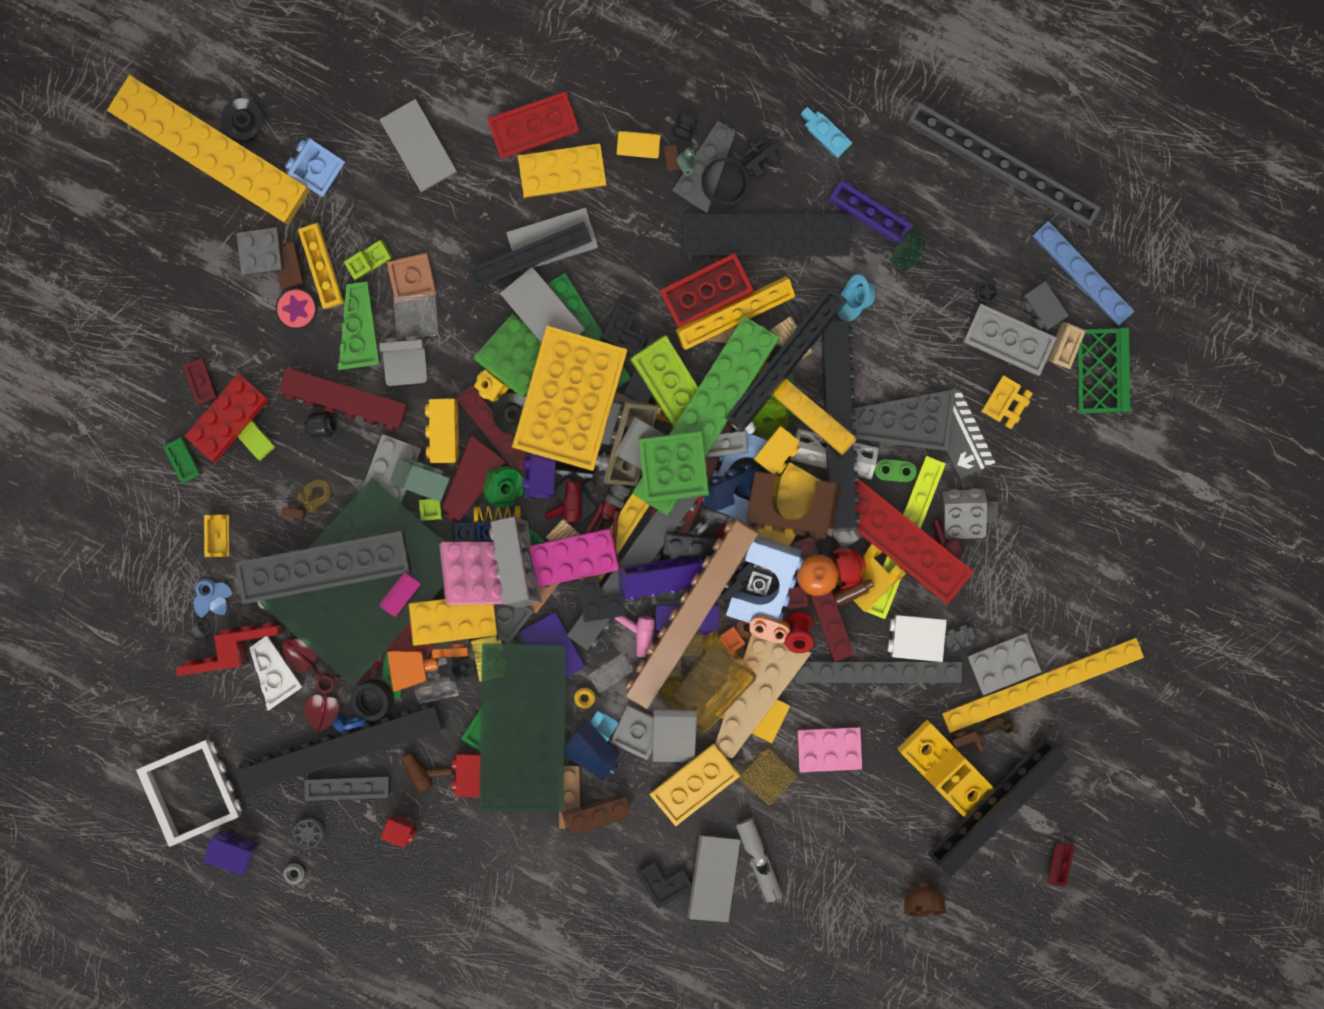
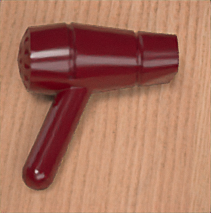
M565 482L564 502L562 505L545 513L544 517L547 520L562 513L563 520L573 523L580 520L582 509L581 482Z
M934 519L933 527L938 543L957 557L963 551L962 544L953 537L946 541L941 521Z

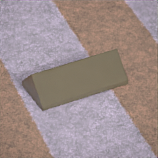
M631 398L626 400L604 483L637 486L642 469L616 456L615 453L634 417L654 427L659 410L658 406Z

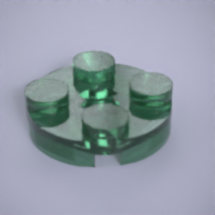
M915 230L907 231L902 236L904 240L901 245L897 243L893 251L892 263L896 265V268L904 272L913 265L918 266L923 258L921 253L927 237Z

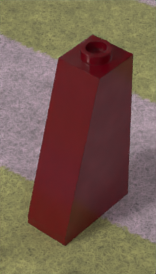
M474 436L469 439L443 509L446 511L445 515L452 521L456 519L461 521L484 492L487 473L490 470L503 467L506 463L504 459Z

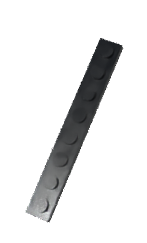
M831 288L827 290L725 417L731 424L741 431L746 429L847 303L846 298Z

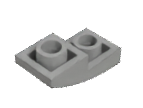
M754 564L756 569L750 575L746 590L766 596L774 572L766 567Z

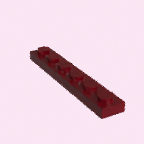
M471 385L456 397L457 401L507 463L517 470L522 477H526V469H523V461L527 457L526 451L512 448L514 436L506 434L496 427L492 418V409Z

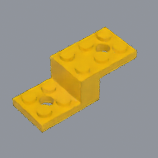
M928 720L897 748L964 817L994 788ZM929 744L928 749L922 752V748ZM971 791H975L973 796L967 798Z

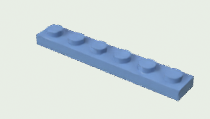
M1049 221L1032 236L1117 326H1120L1134 312Z

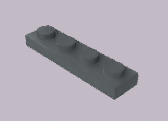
M389 776L304 780L305 801L390 797Z

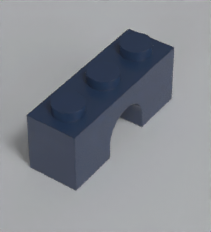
M745 463L737 470L726 471L723 476L709 478V495L703 496L706 509L720 511L734 505L735 488L738 495L751 497L755 472L763 473L762 466Z

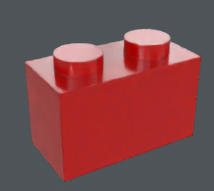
M458 752L456 758L452 760V770H456V779H452V791H455V797H481L483 753Z
M392 814L387 820L380 839L404 848L407 843L411 844L417 832V829L414 828L416 822Z

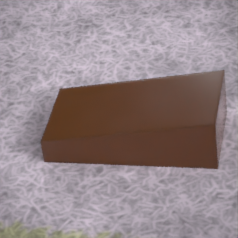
M677 145L663 146L667 171L681 170L677 164Z

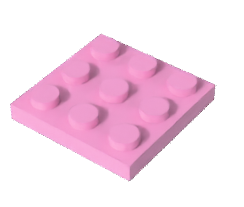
M442 542L440 544L446 605L505 604L500 596L502 586L501 581L497 577L498 563L493 555L494 542Z

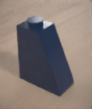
M585 718L561 754L604 781L608 774L612 776L616 771L618 765L615 763L619 755L589 720Z

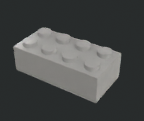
M510 517L491 522L490 537L494 540L495 545L493 555L498 563L497 577L501 581L502 590H500V596L505 605L518 608L542 603L540 588L529 549L532 542L528 521L517 517Z

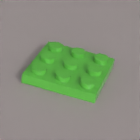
M511 314L475 355L474 360L523 398L529 388L541 342L524 322L514 314Z
M702 432L639 439L646 503L709 495Z

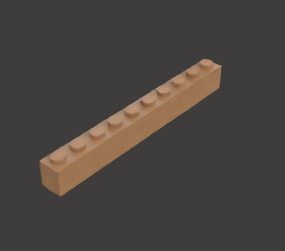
M737 517L733 521L729 520L724 528L725 535L722 539L718 538L713 546V554L711 557L707 556L701 565L704 567L700 574L696 573L690 583L692 584L689 592L685 591L679 600L681 602L679 608L672 610L668 618L670 622L667 627L662 626L657 635L659 637L656 644L652 643L646 654H648L645 662L640 661L635 670L638 673L634 679L630 678L625 685V689H627L626 697L646 709L650 706L758 535L756 528Z

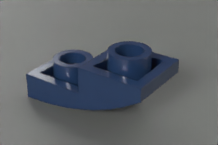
M491 522L452 523L453 542H494L490 537Z

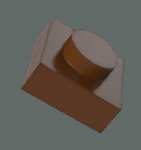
M289 504L288 508H282L281 516L305 519L306 511L301 510V506Z

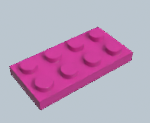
M611 528L529 546L539 587L613 572L620 568Z

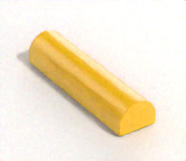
M319 223L298 229L323 309L344 304Z

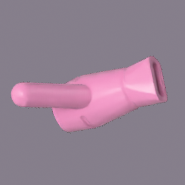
M626 616L615 617V620L636 633V656L648 657L646 653L653 641L655 619L649 616H642L638 618L636 624Z

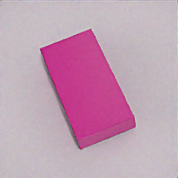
M404 572L379 606L396 617L421 583Z

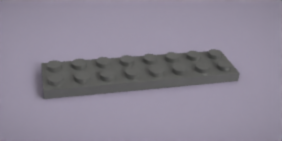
M402 531L235 563L242 604L403 574L404 572L410 573Z

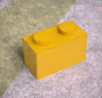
M780 426L753 460L769 473L775 474L777 472L780 474L787 466L785 463L786 459L789 456L793 458L799 451L800 447L797 445L800 441Z

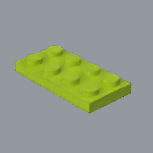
M663 335L632 356L630 360L674 428L698 390V386L667 336Z

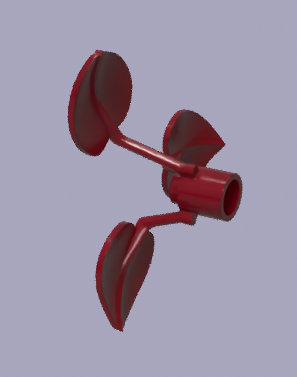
M297 638L283 642V654L290 668L295 672L305 673L311 666L316 674V678H318L316 686L323 696L318 694L312 695L304 705L305 716L317 733L328 728L333 723V719L339 714L340 706L338 700L334 697H327V692L332 690L335 681L348 673V679L353 684L360 685L366 680L373 679L381 663L380 659L374 654L357 650L348 653L344 657L343 666L346 670L335 677L328 673L320 675L316 665L313 663L317 660L319 651L317 645L312 640Z

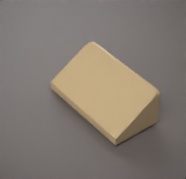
M1062 322L1047 361L1070 369L1086 330Z

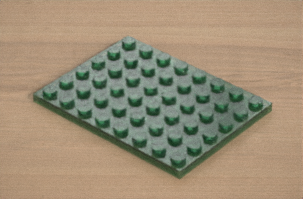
M371 478L309 548L402 531L410 571L407 574L420 582L421 585L397 616L394 617L386 612L379 604L403 574L259 602L352 687L409 626L408 603L431 601L444 587L440 544L444 541L374 478Z

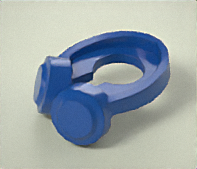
M338 715L333 719V726L339 732H343L345 729L360 727L367 723V720L359 716L344 720L342 715Z

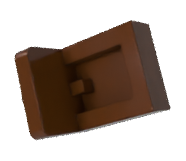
M966 730L954 733L955 737L950 739L955 748L974 741L979 752L984 751L982 747L985 744L981 733L977 734L975 730L968 732Z

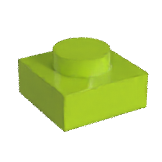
M434 499L419 500L421 521L442 519L440 501Z

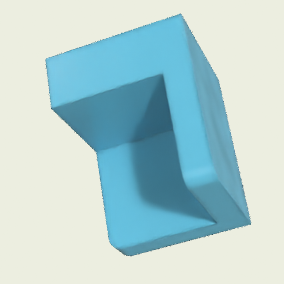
M599 709L590 721L607 742L619 724L618 721Z

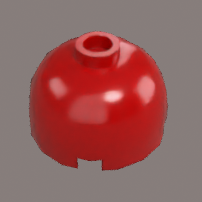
M850 547L832 549L831 553L835 554V557L831 558L839 571L838 580L841 579L842 585H839L840 589L850 588L859 583L863 577V569H867L864 557H860L858 552Z

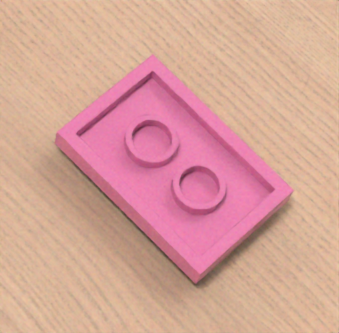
M860 727L797 730L799 772L862 769Z

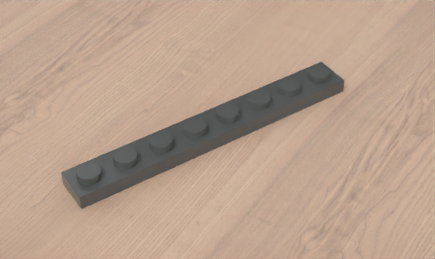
M805 661L796 673L794 682L962 683V662Z

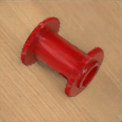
M793 612L785 620L791 628V633L785 639V645L791 652L806 653L814 645L812 635L808 634V631L812 630L814 626V620L806 612Z

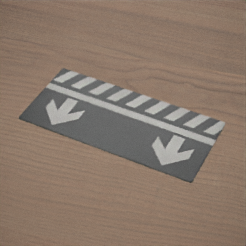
M958 389L955 393L947 452L960 479L995 463L960 389Z

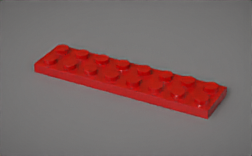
M858 479V484H855V492L859 493V504L856 505V513L860 514V525H857V531L948 604L974 571Z

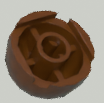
M930 883L917 884V888L911 889L904 898V914H907V916L928 917V914L933 913L934 916L945 914V899L941 891L930 887Z

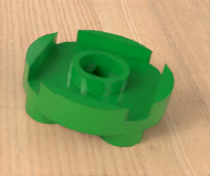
M503 466L496 470H490L487 473L483 491L486 500L498 508L512 506L515 503L514 500L517 497L520 498L523 494V477L514 468ZM507 484L508 486L502 491L501 486Z

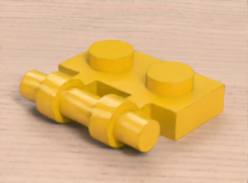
M1003 375L981 412L998 422L1001 421L1003 416L1007 417L1008 420L1004 426L1012 430L1015 423H1018L1021 419L1019 416L1023 409L1030 404L1029 399L1033 393L1025 390L1022 396L1019 395L1017 392L1021 385ZM1014 399L1018 403L1013 412L1008 410V407Z

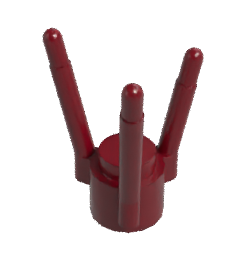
M602 501L586 532L590 533L597 520L598 523L594 532L600 530L603 521L611 522V519H613L612 535L616 548L620 512L616 511L617 506Z

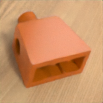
M391 650L387 652L393 692L428 680L427 672L438 670L437 658L425 659L423 651Z

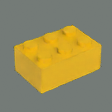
M429 399V404L425 406L426 417L429 418V425H426V438H430V446H426V458L430 459V463L434 464L459 463L458 401L455 399Z

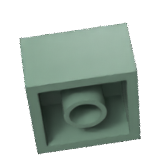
M406 458V461L398 459L390 483L441 502L449 478L443 476L444 471Z

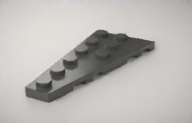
M956 389L853 408L856 411V420L852 424L853 430H856L857 439L948 451Z

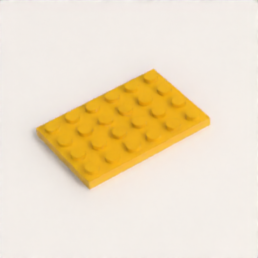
M546 326L512 448L593 471L627 349Z

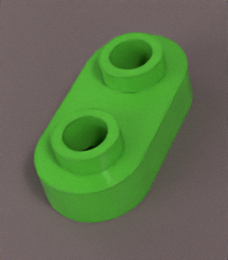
M884 459L876 463L874 473L881 480L910 482L916 476V467L908 461ZM883 466H887L889 468V472L887 474H884L882 472ZM904 468L910 470L908 476L903 475L902 471Z

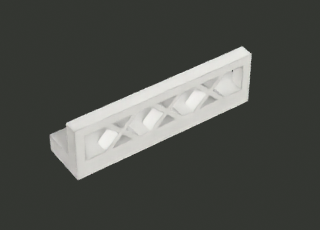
M797 429V440L800 441V437L808 438L811 442H800L797 445L800 447L799 451L790 460L826 469V448L821 445V443H825V440L814 432ZM856 442L853 443V450H857V463H854V471H858V477L872 478L879 448ZM861 453L873 454L872 459L864 457Z

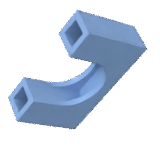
M747 434L749 453L721 456L718 461L722 463L719 471L715 469L712 477L725 475V472L738 459L746 457L755 458L768 441L755 435ZM735 494V504L719 511L751 524L746 521L750 501L740 498Z
M757 536L747 551L745 561L772 570L778 577L780 586L771 595L763 597L738 591L731 598L726 615L748 623L756 615H764L782 621L784 613L781 612L783 606L787 607L790 595L787 594L789 588L793 589L797 578L794 576L795 570H798L803 562V558H800L801 550Z

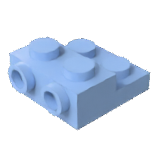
M307 138L306 141L302 139L296 147L298 153L295 158L290 157L286 162L285 168L287 170L285 173L323 197L345 162L312 139Z

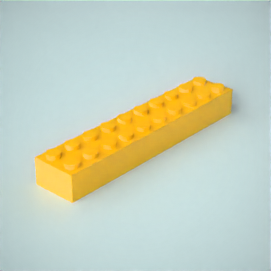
M130 75L107 109L108 112L287 225L290 224L310 192V189Z

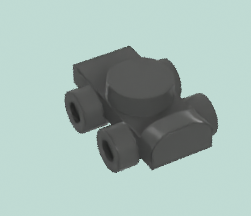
M965 624L959 626L960 631H955V628L947 630L948 635H945L947 648L952 647L953 651L961 649L960 644L964 643L965 647L973 645L972 640L975 639L972 627L967 628Z

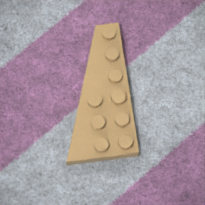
M751 633L715 742L725 756L730 758L735 756L812 652L794 653L787 649L785 643H775L756 637Z

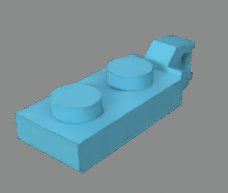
M808 107L802 111L801 116L807 121L805 126L808 128V131L838 159L852 142L819 111L814 114Z

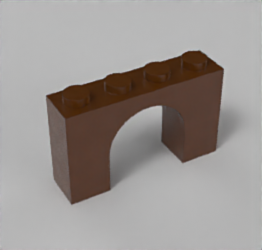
M755 472L746 520L753 524L752 527L765 530V526L773 527L772 531L785 533V529L793 530L792 534L805 536L806 532L813 533V537L825 539L826 536H833L841 491L840 485L816 481L812 504L806 514L797 519H785L777 507L781 477L775 474Z

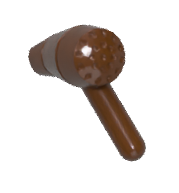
M412 753L402 758L409 779L418 793L425 792L433 785L431 777L451 776L455 772V770H452V767L425 770Z

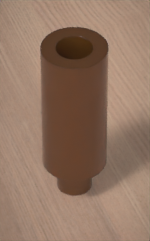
M862 579L850 588L834 592L835 602L838 606H842L870 592L869 589L875 587L872 579L868 581Z

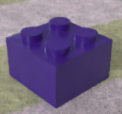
M228 831L218 832L211 837L203 862L243 876L251 868L258 845L253 844L254 841L248 838H242V840L235 838L234 834Z

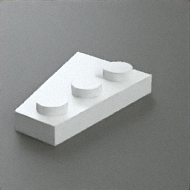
M269 636L262 638L249 647L268 711L303 687Z

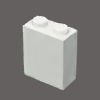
M894 614V619H890L889 630L893 631L892 640H888L887 651L891 652L890 656L897 658L943 662L947 620Z

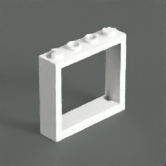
M210 738L136 770L169 847L242 815L241 802L239 799H235L233 783L231 780H227L225 775L226 767L223 761H219L216 754L218 753L217 746L215 747ZM203 749L230 814L179 835L151 770Z

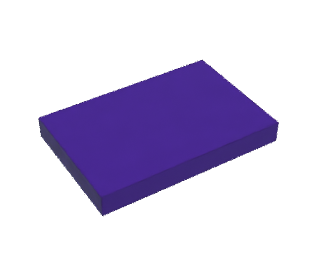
M556 612L519 631L548 687L585 668Z

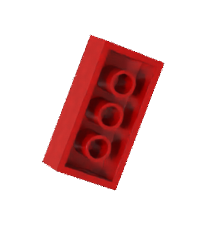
M734 253L660 290V294L677 328H680L752 293L754 290Z

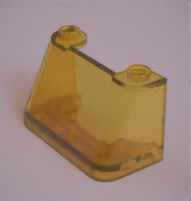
M711 631L702 643L707 653L681 680L676 678L667 679L658 691L670 710L697 711L696 731L700 733L708 731L756 680V673L714 631Z

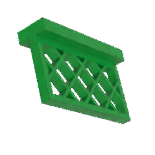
M1129 328L1087 329L1085 334H1092L1097 341L1090 348H1087L1081 341L1078 349L1079 413L1130 412ZM1116 333V343L1109 348L1101 339L1106 334ZM1095 334H1103V335L1099 338V337H1098L1097 335H1095ZM1098 342L1108 349L1100 359L1091 351ZM1082 346L1087 350L1084 354H1082ZM1115 346H1116V353H1115L1114 351H1112V349H1113ZM1109 352L1116 357V364L1111 369L1101 361ZM1088 353L1097 360L1090 369L1083 364V358ZM1099 362L1108 370L1101 379L1091 372ZM1116 366L1117 375L1112 371ZM1089 373L1098 381L1090 390L1083 385V379ZM1109 373L1117 378V384L1111 390L1102 382ZM1099 383L1109 391L1101 400L1092 393ZM1116 387L1117 395L1112 392ZM1083 388L1087 391V393L1084 396ZM1110 393L1117 399V408H1108L1102 403ZM1089 394L1098 401L1092 409H1083V400Z

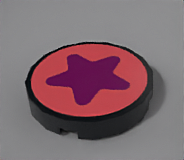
M293 288L283 292L277 299L275 306L276 316L279 321L287 328L294 330L305 329L310 326L318 312L317 302L313 295L300 288Z

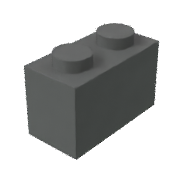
M1046 281L1022 296L1024 300L1022 305L1027 312H1032L1035 317L1033 320L1040 330L1043 328L1044 331H1047L1069 316Z

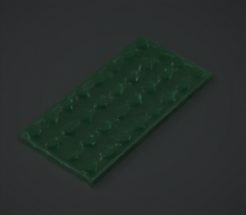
M482 643L479 811L563 812L566 644Z

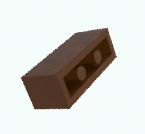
M621 794L561 812L566 832L570 835L631 818L627 799Z

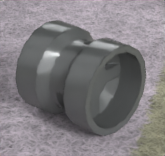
M611 484L610 494H606L604 500L622 509L625 504L624 499L629 496L631 490L622 485Z

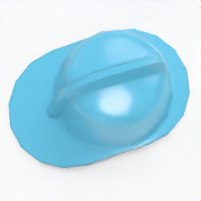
M862 275L852 276L841 293V296L846 298L847 303L838 313L839 318L850 322L856 319L863 309L871 306L875 299L876 285L868 282Z

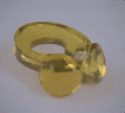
M314 480L307 484L303 490L298 491L297 499L300 504H304L305 510L317 512L319 506L328 500L330 486L323 480ZM319 486L323 488L324 495L321 498H314L312 501L308 500L314 487Z

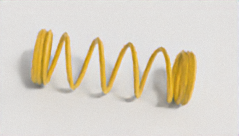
M474 506V522L479 521V512L481 520L485 522L488 514V509L492 522L496 519L497 511H499L500 519H502L500 508H496L495 518L493 520L491 516L490 507L488 506L486 516L483 521L480 506ZM516 506L514 517L516 516L521 519L520 506ZM507 507V508H508V513H509V518H510V517H511V515H510V510H509V507ZM507 508L505 510L504 519L506 518Z

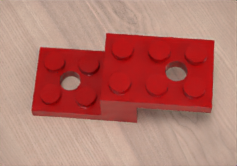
M277 621L261 624L262 628H257L256 624L240 627L241 631H237L236 628L221 630L220 635L214 636L217 656L207 657L200 663L199 659L182 662V666L176 668L177 676L248 664L244 640L285 633L284 624L278 625Z

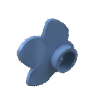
M210 579L200 580L195 588L197 596L193 602L198 616L204 617L209 610L219 615H225L227 611V601L225 598L233 594L230 587L225 583H214ZM205 585H208L210 587V591L208 593H205L203 591V587Z

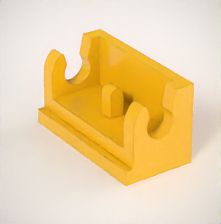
M619 131L617 155L658 158L661 134Z
M204 515L205 557L230 556L229 515Z

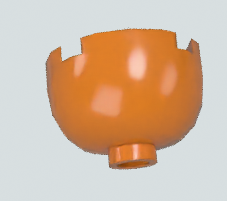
M813 554L806 557L797 570L799 586L806 593L813 596H823L830 593L838 582L839 571L836 564L831 558L822 554Z

